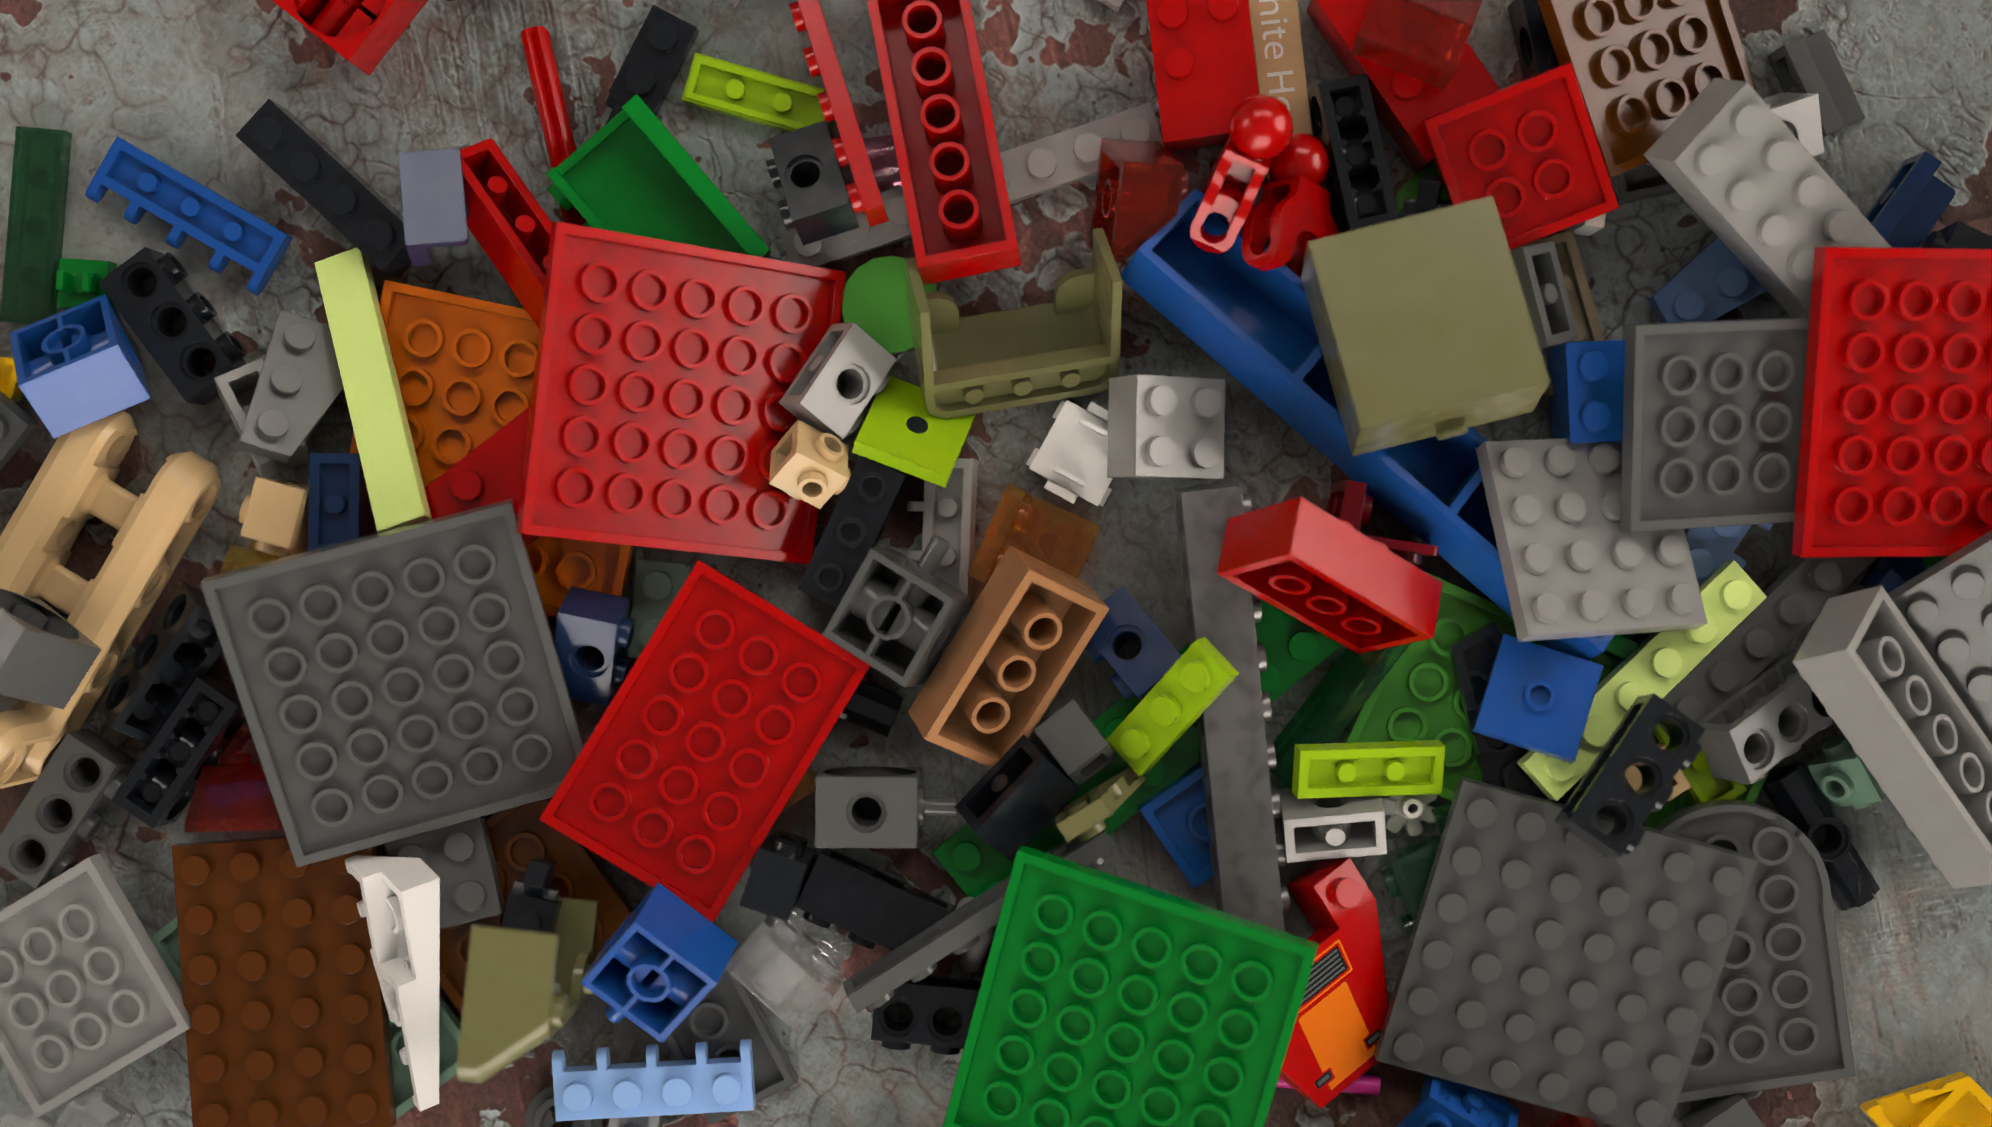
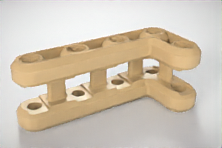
M123 410L58 437L0 536V588L33 597L54 606L69 615L67 621L102 649L64 709L18 699L19 701L11 709L0 712V789L36 781L66 734L82 729L215 503L221 489V478L217 466L193 451L175 453L165 458L167 462L156 474L146 493H141L139 497L116 484L114 481L121 471L119 466L127 454L134 436L137 435L133 417ZM95 516L119 532L111 544L113 549L96 578L87 581L64 566L72 554L70 549L87 520H92Z

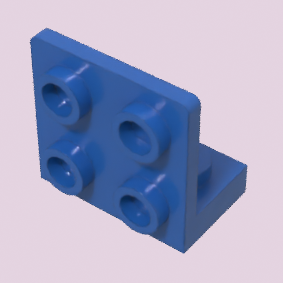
M1424 1074L1420 1101L1396 1127H1517L1519 1108L1492 1092Z

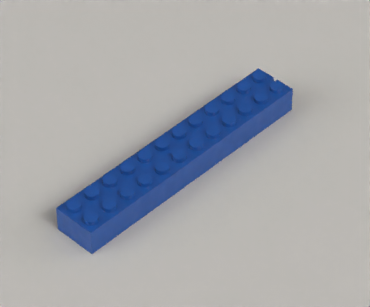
M1194 188L1137 250L1120 274L1122 280L1352 480L1367 483V493L1427 545L1439 546L1438 554L1513 618L1476 453V448L1488 440L1473 427H1470L1468 432L1462 435L1438 440L1437 436L1352 457L1302 279L1286 265L1269 271H1261L1248 265L1242 256L1243 228H1241L1234 244L1223 253H1209L1198 248L1190 238V227L1203 194L1197 188ZM1214 212L1209 214L1203 223L1205 231L1213 236H1219L1229 228L1227 218L1221 213ZM1615 635L1538 641L1547 648L1590 660L1603 653Z

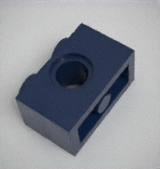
M1122 585L1104 600L1110 609L1085 649L1097 664L1105 658L1111 664L1116 673L1109 679L1127 701L1135 695L1141 701L1177 662L1181 655ZM1136 639L1142 642L1141 651L1135 658L1129 660L1119 658V650L1126 641Z
M571 586L557 612L555 646L571 699L609 706L617 688L621 687L629 674L631 660L624 659L625 648L628 649L630 647L635 630V620L628 618L630 598Z

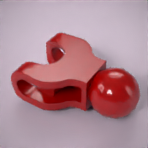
M1259 94L1240 102L1231 113L1228 124L1229 137L1215 160L1201 193L1203 196L1190 227L1192 242L1203 251L1223 253L1234 244L1269 170L1272 157L1281 153L1291 141L1294 130L1292 116L1286 105L1274 96ZM1214 212L1224 215L1229 224L1228 230L1219 236L1209 235L1203 225L1207 216Z
M1293 133L1291 141L1285 149L1277 156L1272 157L1268 170L1269 179L1272 182L1263 184L1261 200L1257 205L1251 207L1243 224L1242 256L1248 265L1261 271H1269L1284 266L1287 263V267L1301 278L1307 242L1339 234L1337 224L1330 211V191L1320 187L1324 184L1330 170L1329 152L1317 137L1311 134ZM1269 239H1271L1270 246L1268 247L1266 252L1263 253L1264 245Z

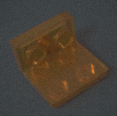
M1007 484L967 575L987 583L1009 546H1012L1078 579L1100 528L1096 523L1030 495L1011 484Z

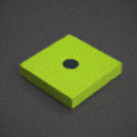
M890 376L885 388L876 395L855 440L852 452L946 488L976 414L946 419L935 417L926 409L921 387Z

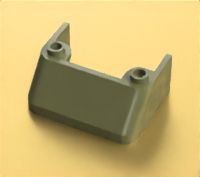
M1103 227L1093 229L1092 267L1072 270L1060 277L1054 286V302L959 317L957 303L952 296L943 292L925 293L915 257L905 258L908 315L922 394L926 409L931 415L944 419L1098 394L1109 389V378L1119 377L1123 280Z
M559 896V901H562L555 933L479 924L471 926L456 1065L458 1081L483 1083L552 1037L560 1027H564L565 1022L584 1004L587 994L595 995L582 985L581 981L593 961L599 901Z

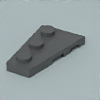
M280 310L237 449L288 464L322 420L333 402L342 394L344 388L329 325Z

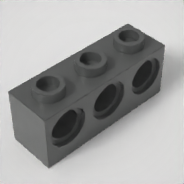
M1793 649L1752 680L1746 687L1739 690L1697 722V724L1706 729L1698 741L1714 778L1736 781L1741 784L1758 782L1765 778L1768 770L1782 759L1798 752L1801 749V744L1815 733L1834 723V720L1827 714L1823 704L1808 683L1800 676L1798 669L1792 662L1799 650Z
M90 729L67 733L0 834V866L34 889H37L77 865L78 858L75 857V854L83 842L90 841L103 826L105 818L102 816V813L128 778V774L137 760ZM90 759H93L99 766L100 775L97 781H94L88 774L87 765ZM63 800L67 801L72 808L73 815L70 822L61 813V803ZM36 841L40 842L45 849V859L43 862L35 855L34 845Z

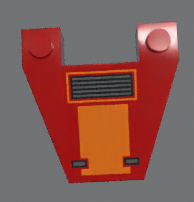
M1350 858L1318 860L1286 885L1315 931L1306 940L1318 943L1319 946L1279 1077L1317 1108L1321 1109L1378 1062L1374 1052L1388 1010L1376 899Z

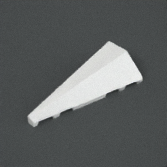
M356 855L344 859L347 873L352 874L360 883L363 900L356 903L360 917H366L372 945L370 953L391 1022H395L397 1027L402 1026L405 1047L399 1050L402 1064H409L414 1095H412L413 1103L419 1111H423L439 1104L440 878L421 858Z

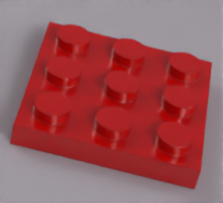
M1572 63L1561 64L1421 120L1450 205L1493 196L1509 250L1619 208Z

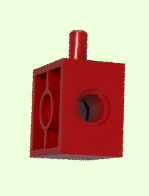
M428 0L272 1L369 76Z

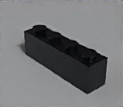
M268 99L235 136L377 267L388 274L400 278L412 265L405 246L403 215L290 111Z

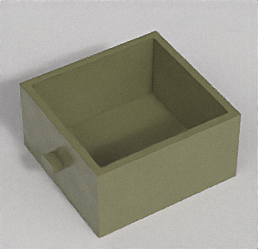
M1493 196L1307 242L1301 279L1352 457L1437 436L1438 440L1465 434L1470 427L1533 412L1548 387L1550 380Z

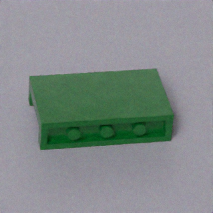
M637 94L622 106L623 110L568 158L557 167H552L545 173L553 182L547 188L549 193L566 211L574 206L587 221L582 226L763 257L770 251L767 245Z

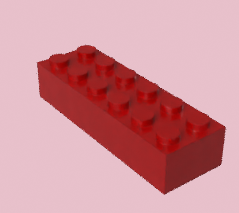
M867 0L916 263L923 285L1021 266L970 0Z

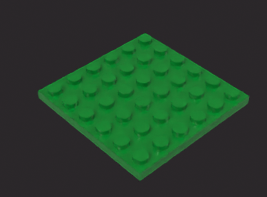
M1022 845L1016 853L943 1127H1264L1319 944Z

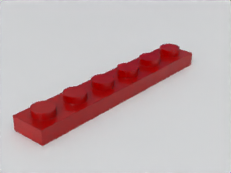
M798 0L789 4L797 32L807 31L812 46L804 48L803 52L812 78L821 75L826 91L818 93L817 96L826 123L835 120L840 133L839 137L831 139L840 168L850 165L855 182L846 185L854 213L857 214L864 211L870 227L888 222L887 212L819 0Z

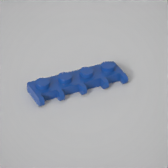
M118 136L90 182L85 194L87 198L97 203L102 200L107 190L111 189L130 200L131 202L124 213V219L134 225L142 219L146 210L170 223L173 227L167 236L166 243L175 249L183 245L188 235L215 249L216 251L209 262V268L217 273L223 272L231 259L253 271L254 273L248 282L247 290L256 296L266 287L294 238Z

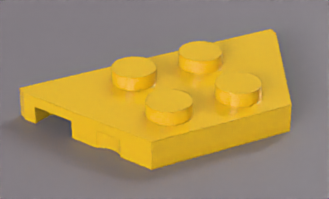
M1961 1071L1865 1101L1859 1106L1878 1127H1992V1098L1969 1075Z

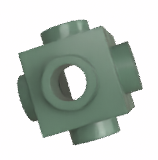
M1844 734L1825 741L1821 745L1822 751L1807 766L1812 774L1814 784L1820 790L1830 809L1844 806H1852L1853 809H1863L1878 801H1882L1886 796L1862 759L1856 755Z

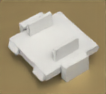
M1061 400L1052 418L1056 419L1040 449L1034 448L1026 465L1030 466V470L1048 479L1044 489L1065 501L1074 504L1079 496L1097 507L1098 505L1103 507L1112 491L1109 485L1113 478H1107L1108 410L1092 401L1087 410L1069 400H1066V402Z

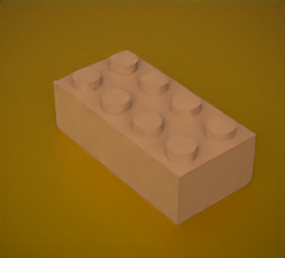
M1009 546L908 711L922 737L929 742L992 768L1023 735L1029 738L1110 608L1088 583Z

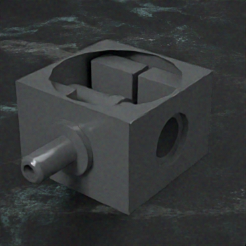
M933 536L918 562L909 560L890 548H871L822 635L904 687L924 684L973 598L943 581L935 573L950 547L949 542L939 536Z
M0 588V695L64 709L102 649L44 601Z
M824 766L815 777V848H917L921 837V827H924L925 817H957L959 812L955 806L959 803V799L957 797H925V787H922V767ZM862 797L875 799L881 806L882 812L873 816L865 814L859 807L858 799Z

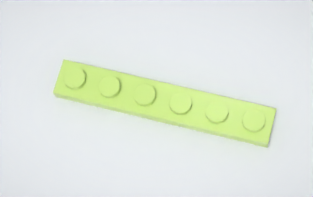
M1735 560L1725 561L1699 586L1707 624L1693 630L1652 632L1640 643V646L1618 664L1597 685L1576 759L1572 764L1531 750L1517 762L1549 800L1558 801L1586 774L1638 696L1655 693L1663 699L1767 598Z

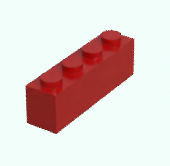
M490 138L460 150L464 191L469 209V216L467 217L468 228L534 323L540 328L552 222L497 144Z

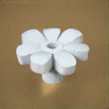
M1391 795L1387 798H1381L1385 815H1389L1385 820L1386 829L1392 833H1397L1404 825L1405 831L1409 836L1421 835L1423 832L1421 821L1434 823L1438 817V810L1429 806V803L1436 800L1438 795Z

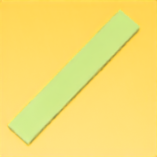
M356 247L314 264L377 532L381 533L431 520L432 518L369 258Z

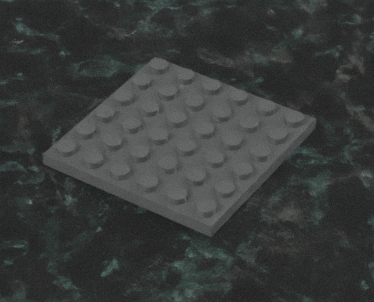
M512 499L203 578L200 585L296 867L551 798L584 747L583 737L523 534L516 533L518 517Z
M1460 776L1374 1052L1376 1061L1616 1127H1670L1758 861L1752 855L1646 826H1641L1645 829V834L1631 853H1623L1621 857H1604L1554 821L1565 804ZM1597 814V826L1605 835L1612 830L1614 818Z

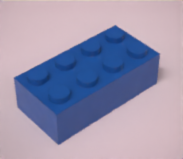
M1625 340L1565 342L1547 348V367L1550 380L1548 386L1553 385V395L1549 396L1551 439L1566 438L1567 444L1623 442Z

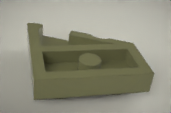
M1128 766L1066 804L1055 815L1056 825L1065 840L1069 842L1078 837L1080 842H1085L1107 827L1104 819L1111 816L1146 780L1143 775L1138 776Z

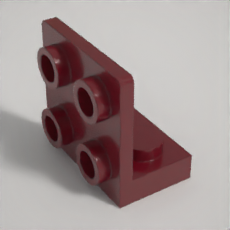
M1350 480L1331 483L1327 513L1337 519L1351 523L1355 530L1360 531V524H1368L1372 509V496L1365 495L1367 483ZM1365 535L1374 541L1384 543L1391 552L1411 564L1422 565L1423 556L1437 557L1439 546Z

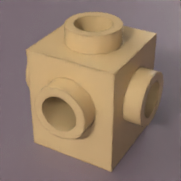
M799 419L771 450L769 484L785 491L797 500H803L821 509L833 494L839 495L848 484L851 470L848 468V445L841 442L836 436L824 433Z

